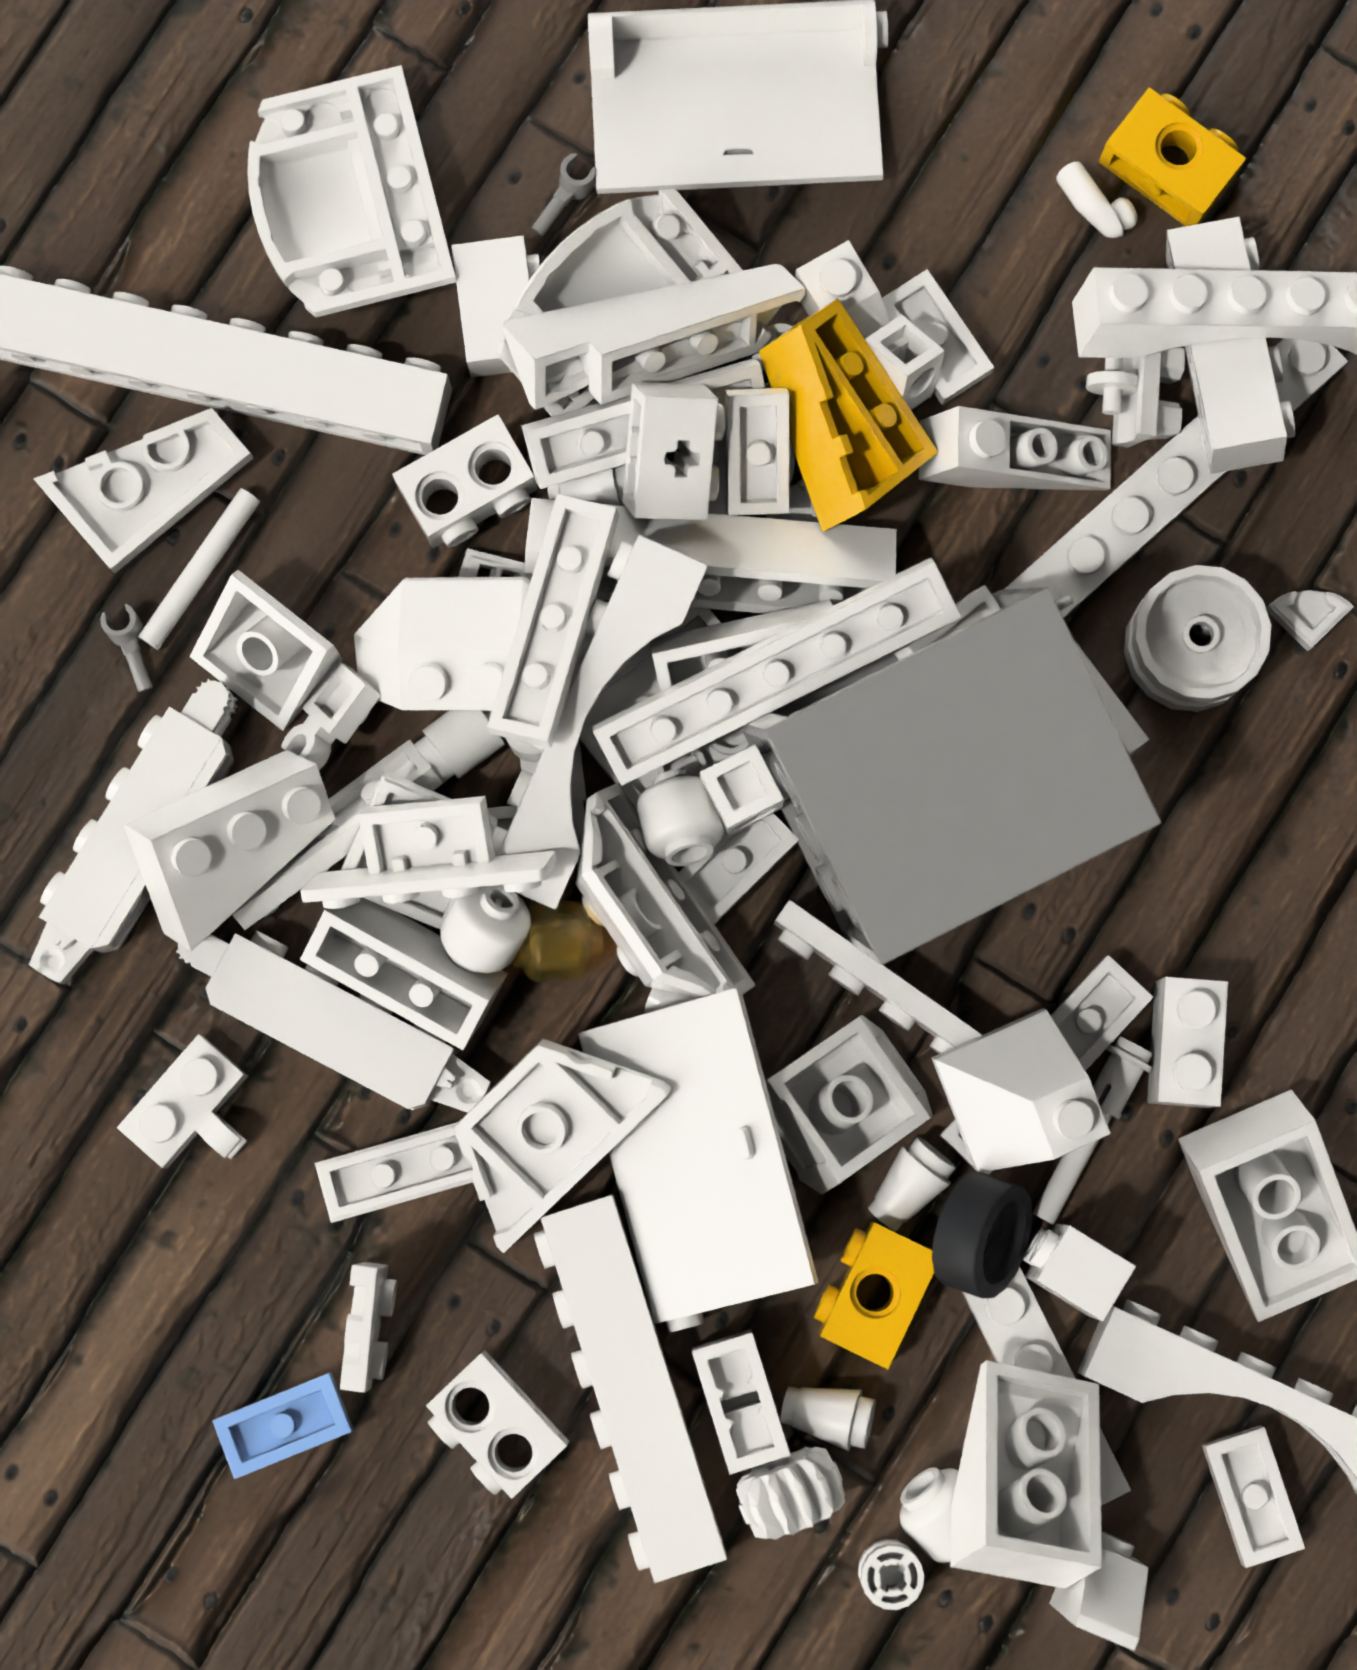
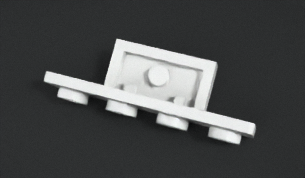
M486 796L365 807L358 815L368 868L316 873L300 891L302 902L322 901L323 907L328 909L348 907L358 903L362 897L382 896L385 903H401L419 897L420 892L439 890L443 891L444 897H465L479 892L480 887L503 885L506 892H524L539 887L541 881L547 879L557 862L555 851L495 856Z

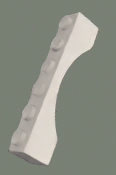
M1093 267L1072 301L1079 357L1139 358L1163 350L1202 342L1269 337L1301 339L1329 344L1357 355V272Z
M640 534L634 546L624 541L621 542L607 576L618 580V583L609 603L596 599L588 617L585 634L593 637L584 660L577 659L552 747L532 745V747L543 751L533 774L525 770H521L507 802V804L518 808L509 830L497 826L492 836L495 856L555 851L557 864L547 879L541 881V885L535 889L516 893L556 910L581 854V840L574 818L572 774L575 749L585 718L604 685L628 658L657 636L683 623L708 567L707 564Z
M1128 1299L1123 1310L1112 1306L1104 1321H1099L1077 1373L1141 1403L1171 1395L1213 1393L1242 1397L1269 1406L1297 1422L1327 1449L1347 1475L1357 1495V1405H1355L1351 1415L1329 1405L1333 1393L1300 1378H1298L1294 1389L1271 1379L1276 1367L1243 1352L1240 1353L1237 1363L1214 1352L1219 1341L1187 1326L1183 1327L1180 1336L1157 1326L1161 1314Z

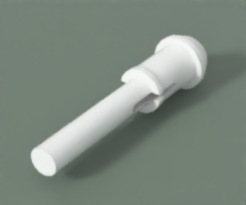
M1121 1036L1115 1046L1109 1045L1106 1048L1111 1054L1093 1086L1107 1125L1112 1117L1120 1119L1121 1112L1143 1071L1150 1073L1152 1069L1147 1064L1153 1054ZM1100 1139L1062 1156L1032 1212L1034 1215L1054 1225Z

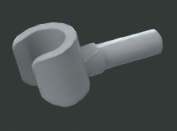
M576 153L570 154L563 159L560 166L559 188L531 227L542 237L572 199H584L593 190L596 174L595 167L590 170L589 175L585 179L574 180L569 176L577 164L578 154Z
M125 604L126 610L130 615V622L123 630L116 631L109 616L104 611L100 618L101 626L110 640L121 647L138 692L153 688L138 643L140 640L138 635L143 630V623L131 606Z

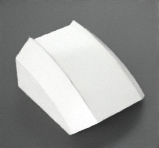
M863 1015L857 1017L765 1081L785 1156L798 1173L799 1180L820 1194H824L843 1182L933 1117L926 1092L884 1031Z

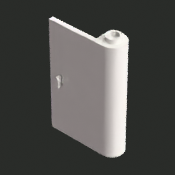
M875 0L588 13L597 194L650 192L667 188L691 190L883 180L876 59L877 48L888 47L887 11H876Z
M741 987L579 1033L583 1053L663 1080L671 1087L669 1094L609 1151L653 1324L666 1321L668 1332L679 1331L703 1324L702 1312L819 1283Z

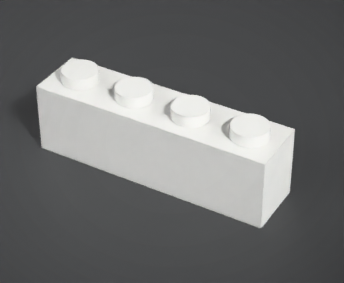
M1240 217L1167 230L1165 258L1168 269L1259 270V257L1254 237L1244 239ZM1237 338L1184 346L1210 473L1284 461L1287 438L1295 437V422L1290 401H1279L1276 383L1283 382V367L1278 346L1268 347L1266 338Z

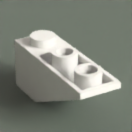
M957 406L920 420V425L938 453L919 467V480L980 488L1097 491L1110 489L1111 430Z

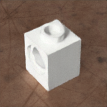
M756 744L699 772V777L722 820L727 836L783 807L784 798Z

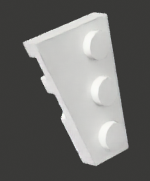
M210 408L144 434L143 439L111 452L104 450L85 458L86 462L58 473L51 471L34 478V480L115 574L250 462L253 456L217 413Z

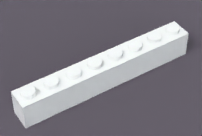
M0 266V360L422 455H427L439 446L452 387L448 374L440 372L441 367L434 362L408 357L405 360V364L384 360L382 359L381 352L363 345L349 344L346 351L323 346L324 341L321 338L304 332L290 331L288 338L265 333L266 328L263 325L250 320L231 318L229 325L206 320V313L192 307L173 305L171 312L148 307L149 302L146 299L134 294L114 292L111 299L90 294L91 289L88 286L76 281L56 279L53 286L32 281L33 276L23 270L9 266Z

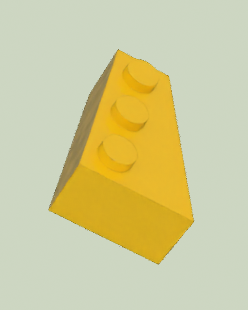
M838 298L798 322L759 350L771 388H787L789 392V439L822 532L866 510L938 453Z

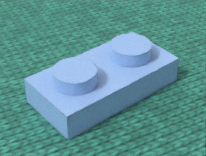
M332 1372L212 1420L234 1479L354 1430Z

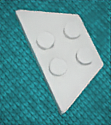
M542 1039L453 1128L463 1156L472 1165V1180L479 1200H485L496 1230L493 1238L497 1248L503 1253L509 1249L669 1094L671 1087L663 1080Z

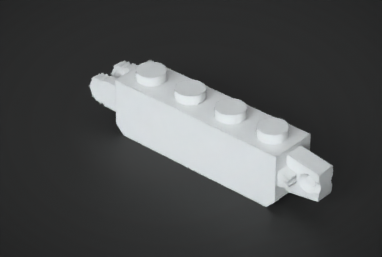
M207 679V682H201V686L196 687L198 689L197 693L191 695L181 713L168 707L163 717L155 715L144 728L138 741V746L142 748L138 758L130 770L123 767L113 778L105 795V798L110 800L107 808L98 822L91 819L83 827L73 846V850L78 853L66 874L61 871L55 874L42 894L40 902L45 905V908L39 918L47 923L29 963L39 973L65 985L94 950L106 953L120 949L151 898L123 824L226 777L234 764L231 746L221 736L232 720L231 714H235L234 710L238 707L236 705L238 700L232 695L230 689L224 686L223 681L217 682Z
M257 930L250 941L235 933L230 943L210 934L192 952L178 943L176 953L180 954L179 958L184 959L186 964L191 963L192 967L211 976L206 986L210 1005L407 1109L416 1110L428 1106L433 1100L468 1113L489 1091L492 1082L456 1056L458 1050L447 1045V1041L416 1024L411 1026L392 1016L393 1011L362 994L357 998L337 987L339 981L307 964L305 969H302L283 959L289 947Z

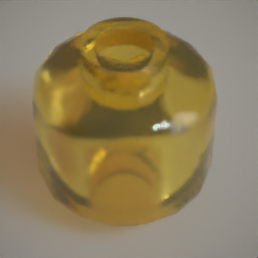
M559 901L556 910L539 902L528 904L526 907L530 912L531 928L512 960L514 967L522 968L525 975L535 982L582 979L590 969L592 957H600L602 954L603 935L601 925L590 921L586 909L577 901Z

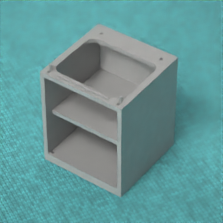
M1048 587L998 590L991 595L1001 610L901 660H898L895 655L901 649L899 648L740 727L749 746L756 744L784 798L781 811L791 831L799 838L797 843L844 938L880 965L1161 824L1060 613V610L1074 604L1070 595L1055 602Z

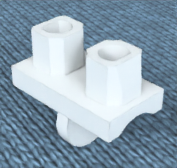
M1184 348L1167 349L1139 358H1105L1104 371H1097L1087 375V391L1103 395L1102 413L1114 415L1112 445L1129 448L1146 440L1167 439L1179 434L1182 424V408H1180L1179 403L1159 400L1160 383L1172 384L1181 379L1185 369Z

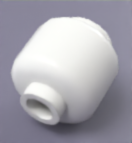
M680 769L669 770L657 775L652 781L653 785L640 795L637 803V812L646 847L652 855L665 859L668 864L673 866L692 865L707 859L713 854L714 846L720 842L724 833V825L700 777L689 776L687 771Z
M503 885L480 887V891L475 894L456 898L440 927L441 942L447 954L459 967L475 973L499 972L507 967L514 959L531 928L530 912L522 898L515 892H506Z
M932 1467L915 1476L903 1490L900 1497L902 1503L900 1522L906 1533L929 1558L938 1563L951 1562V1504L959 1470L953 1468L939 1470Z

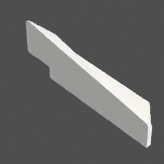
M772 264L509 319L503 323V330L527 399L535 410L545 407L588 385L589 393L600 405L630 396L632 382L669 383L758 353L772 337L766 325L782 305L794 301L800 302L805 296V287L782 265Z

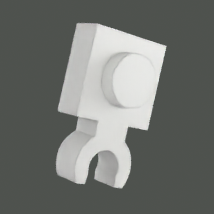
M337 659L301 706L309 716L303 724L295 726L288 732L281 747L316 763L320 770L330 756L333 741L337 738L346 744L359 725L366 720L370 710L381 697V694L357 674L356 671Z

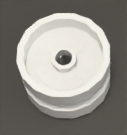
M1194 565L1170 572L1147 592L1137 605L1126 626L1124 655L1131 677L1149 698L1173 710L1199 712L1222 705L1258 674L1270 650L1271 622L1263 599L1247 580L1222 567ZM1193 630L1195 639L1205 640L1207 645L1198 646L1194 644L1190 639L1189 631Z

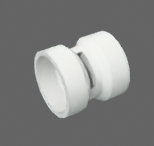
M882 1539L873 1542L864 1550L859 1560L858 1576L862 1588L872 1603L883 1609L898 1610L908 1607L918 1598L923 1589L924 1572L921 1562L911 1548L899 1540Z

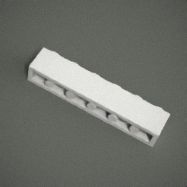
M531 498L524 577L530 581L555 500ZM608 505L617 507L620 517L595 599L610 600L618 580L607 576L621 542L624 541L634 546L640 534L708 565L690 607L766 614L829 599L834 606L896 575L897 529L837 524L822 532L819 522L737 515L729 516L708 513L707 520L635 518L626 506Z
M614 1194L541 1217L544 1230L534 1233V1238L544 1268L556 1266L563 1290L552 1293L563 1329L574 1326L581 1350L571 1353L581 1388L593 1386L600 1410L590 1413V1417L600 1448L604 1449L612 1446L619 1470L609 1473V1478L619 1509L622 1510L628 1507L632 1509L638 1531L628 1534V1539L638 1570L650 1568L654 1583L727 1560L725 1546L656 1327L653 1324L649 1305Z

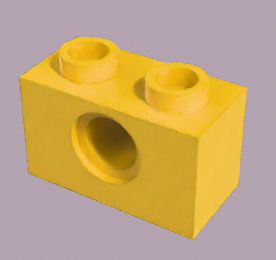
M1149 87L1108 139L1098 162L1184 226L1200 224L1236 178L1246 158L1238 152L1237 144L1228 135L1217 129L1207 130L1192 119L1189 109L1179 99L1170 94L1164 93L1159 95ZM1167 146L1179 147L1187 154L1189 163L1184 165L1171 164L1163 157L1161 149Z
M870 1222L866 1232L858 1228L854 1229L840 1259V1262L848 1265L849 1268L839 1289L828 1284L813 1318L822 1322L818 1331L820 1337L883 1368L889 1369L934 1274L932 1250L875 1222ZM870 1274L884 1276L891 1288L888 1302L883 1307L875 1310L862 1307L856 1295L859 1282Z

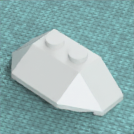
M526 577L404 578L354 634L357 674L381 694L378 701L401 710H492L531 581ZM585 634L578 656L579 659L584 660L593 637Z
M616 783L590 796L586 801L580 845L581 854L578 860L575 884L583 895L582 903L587 914L595 923L604 926L617 944V955L625 969L633 976H639L646 987L695 998H702L737 987H741L743 995L756 986L716 926L712 925L678 874L676 868L668 864L665 859L652 855L648 850L638 813L619 785Z

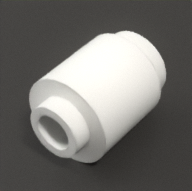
M449 710L422 730L425 736L413 745L443 783L454 775L460 779L505 745L500 736L491 734L487 728L492 710Z

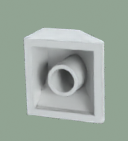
M1044 1008L932 1057L972 1164L978 1173L1054 1160L1111 1134L1088 1074L1054 1020Z

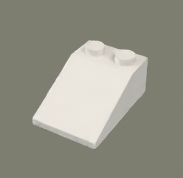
M1292 1089L1178 1138L1199 1194L1258 1322L1357 1280L1356 1228L1316 1121Z
M988 1360L981 1364L951 1504V1567L1059 1588H1067L1102 1568L1099 1384Z

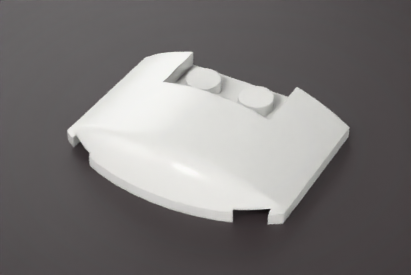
M402 65L262 100L258 115L260 118L265 119L256 141H250L248 152V187L252 213L260 239L275 271L285 286L304 303L305 308L314 317L456 283Z
M675 188L658 190V195L627 199L597 214L571 233L551 252L532 275L519 295L509 319L743 270ZM504 337V340L500 341L497 355L521 381L506 337ZM588 385L543 408L552 417L599 402L589 393Z

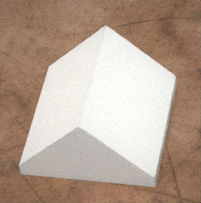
M239 570L231 574L190 655V658L219 681H223L224 685L282 731L289 727L303 710L301 706L337 659L341 662L343 661V658L332 643Z

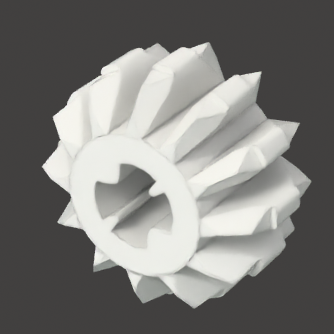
M804 1447L796 1452H790V1456L752 1468L750 1473L742 1476L737 1483L736 1489L740 1502L739 1508L745 1523L750 1525L756 1538L776 1540L787 1534L794 1535L800 1530L813 1527L814 1524L821 1520L830 1518L833 1512L840 1510L846 1501L842 1487L843 1479L836 1462H832L827 1449Z

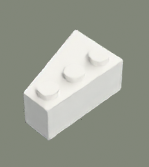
M285 750L123 825L163 933L192 952L335 820V816L317 764L289 750Z

